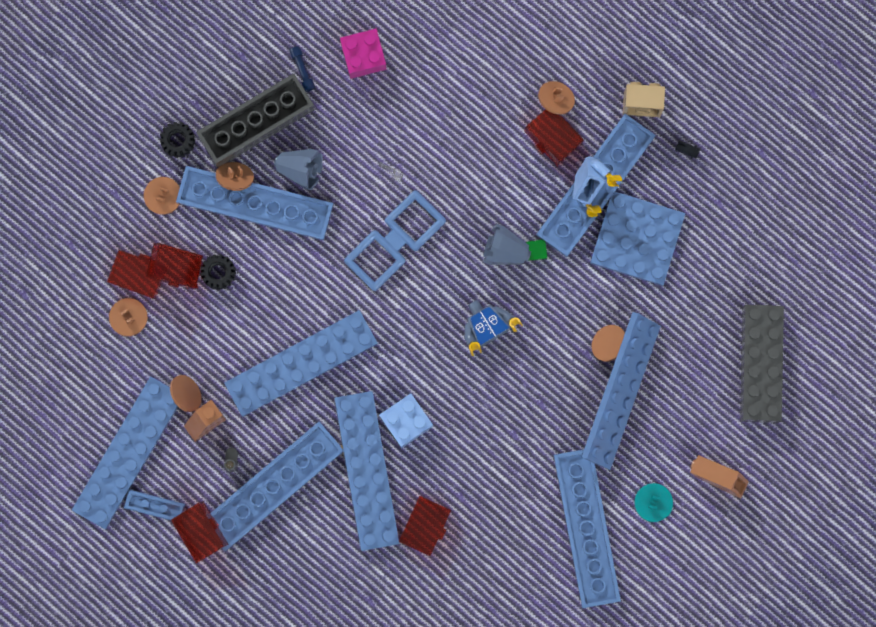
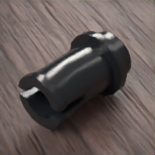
M679 140L675 151L690 156V159H697L701 148H698V145L693 146Z

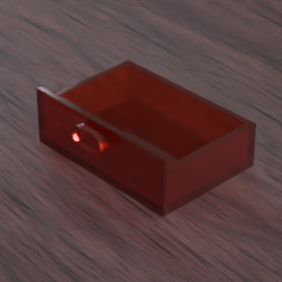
M546 109L531 121L524 130L535 142V148L540 154L545 153L557 167L584 142V139L560 114L551 113Z
M153 243L146 277L166 282L168 286L175 288L180 286L187 289H198L197 281L203 255L162 243Z
M118 250L107 282L156 299L168 267L150 261L151 257L140 253L138 257Z
M419 496L399 543L427 556H431L438 539L442 540L447 529L444 526L451 510Z
M204 501L198 502L171 519L195 563L201 562L229 545Z

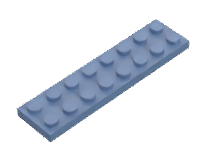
M624 114L593 158L603 162L611 171V175H620L622 177V181H616L620 186L656 135L627 114ZM606 178V182L591 202L592 206L599 205L602 210L618 187L608 186ZM574 183L536 234L537 237L544 240L565 257H568L596 218L589 217L586 212L587 207H584L580 201L572 199Z
M189 166L185 167L176 200L177 204L324 241L333 203L252 183L250 187L244 190H228L219 185L215 177L216 173Z
M358 310L224 382L241 416L244 417L376 346L378 343L362 313Z
M632 312L582 454V458L608 470L611 469L661 327L639 313Z
M150 376L72 508V511L101 528L107 529L178 408L172 399L169 386Z
M373 391L335 397L334 401L360 550L364 551L399 544Z
M320 422L316 423L201 521L202 525L226 552L342 454L343 449Z
M583 449L553 456L582 608L621 602L595 464L582 458Z

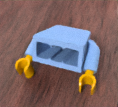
M593 157L585 158L577 171L572 198L580 201L584 207H587L586 212L589 217H597V213H601V207L599 205L592 206L591 202L606 182V178L608 186L619 187L616 181H622L620 175H611V171L604 163Z

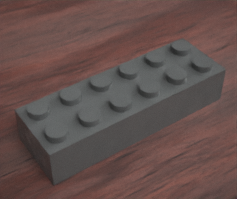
M293 73L196 133L218 168L311 113L315 108Z
M745 304L742 307L740 422L780 423L782 421L784 306Z

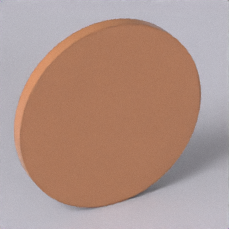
M550 81L544 83L539 89L538 99L547 111L554 114H566L573 108L575 103L574 94L563 83Z
M228 162L219 166L216 170L215 177L217 182L228 190L240 191L247 189L254 180L252 170L242 163Z
M168 177L153 179L144 190L146 206L156 214L165 215L172 213L180 205L176 203L180 189L179 185Z
M121 299L110 310V325L115 332L122 336L137 335L147 324L148 315L146 308L136 299Z
M607 325L601 328L595 334L592 341L594 356L604 362L615 360L625 335L624 330L617 325Z
M178 375L171 381L170 393L175 404L186 412L197 410L201 404V392L195 381L186 375Z

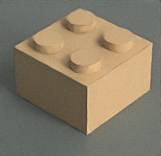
M630 82V84L626 85L624 91L622 115L661 117L664 110L665 87L658 83L642 85L640 82Z

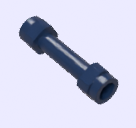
M300 46L291 48L289 52L292 60H295L302 77L303 88L306 92H310L316 87L313 79H310L302 59L303 54Z

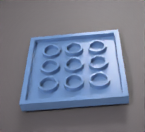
M614 192L610 198L590 264L663 286L685 213Z

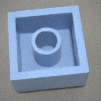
M411 393L379 415L401 449L433 427V424Z

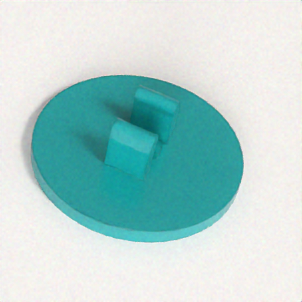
M651 483L643 486L637 492L634 505L636 512L641 518L649 522H659L671 513L673 498L666 487Z

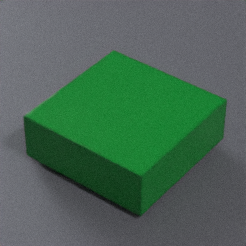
M544 240L526 242L531 251L528 261L547 259L546 242Z

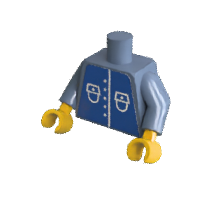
M476 300L468 305L473 315L467 318L468 322L465 325L464 338L471 356H474V350H479L482 353V347L507 333L511 328L514 332H517L515 326L518 324L523 326L519 318L514 317L508 311L498 306L492 307L489 305L483 309L479 301Z

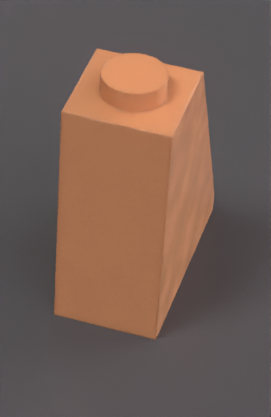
M210 400L193 413L184 427L196 442L227 419L217 405Z
M700 455L691 464L690 473L696 478L735 497L742 498L749 481L740 472Z

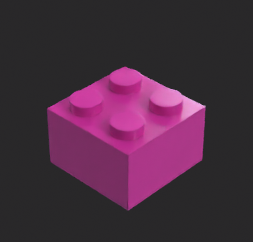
M377 28L340 38L350 79L386 70V62Z

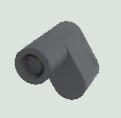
M232 447L226 450L224 462L225 469L231 473L238 469V451Z

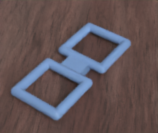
M416 190L407 196L385 218V223L392 231L383 237L378 231L373 230L344 259L345 264L373 291H377L406 262V259L399 253L406 244L413 251H417L446 223L445 217ZM414 200L437 220L416 242L394 221ZM374 240L396 260L375 282L353 261Z

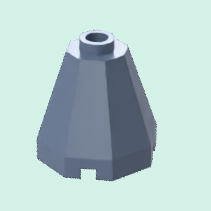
M314 149L281 152L275 158L274 166L276 171L302 188L312 191L319 181V178L316 176L317 172L321 173L323 155Z
M499 224L494 225L491 231L495 233L493 236L489 235L483 254V257H485L483 263L489 265H522L525 261L528 262L531 255L529 245L506 227Z

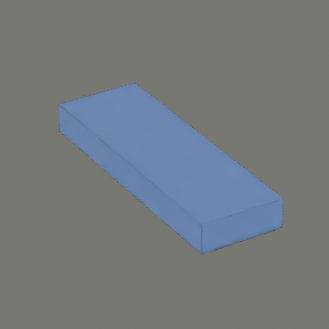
M129 490L124 508L181 523L186 504Z

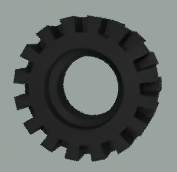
M182 122L167 124L168 127H164L162 129L163 132L160 133V143L166 154L175 158H179V156L183 158L185 157L184 155H189L190 151L194 149L195 136L187 124L184 125ZM180 133L185 137L183 145L175 147L170 143L172 135Z
M214 254L212 257H207L206 261H203L200 274L207 286L213 290H221L232 285V281L235 280L236 271L233 262L227 256ZM216 265H221L225 268V276L221 279H214L211 276V270Z

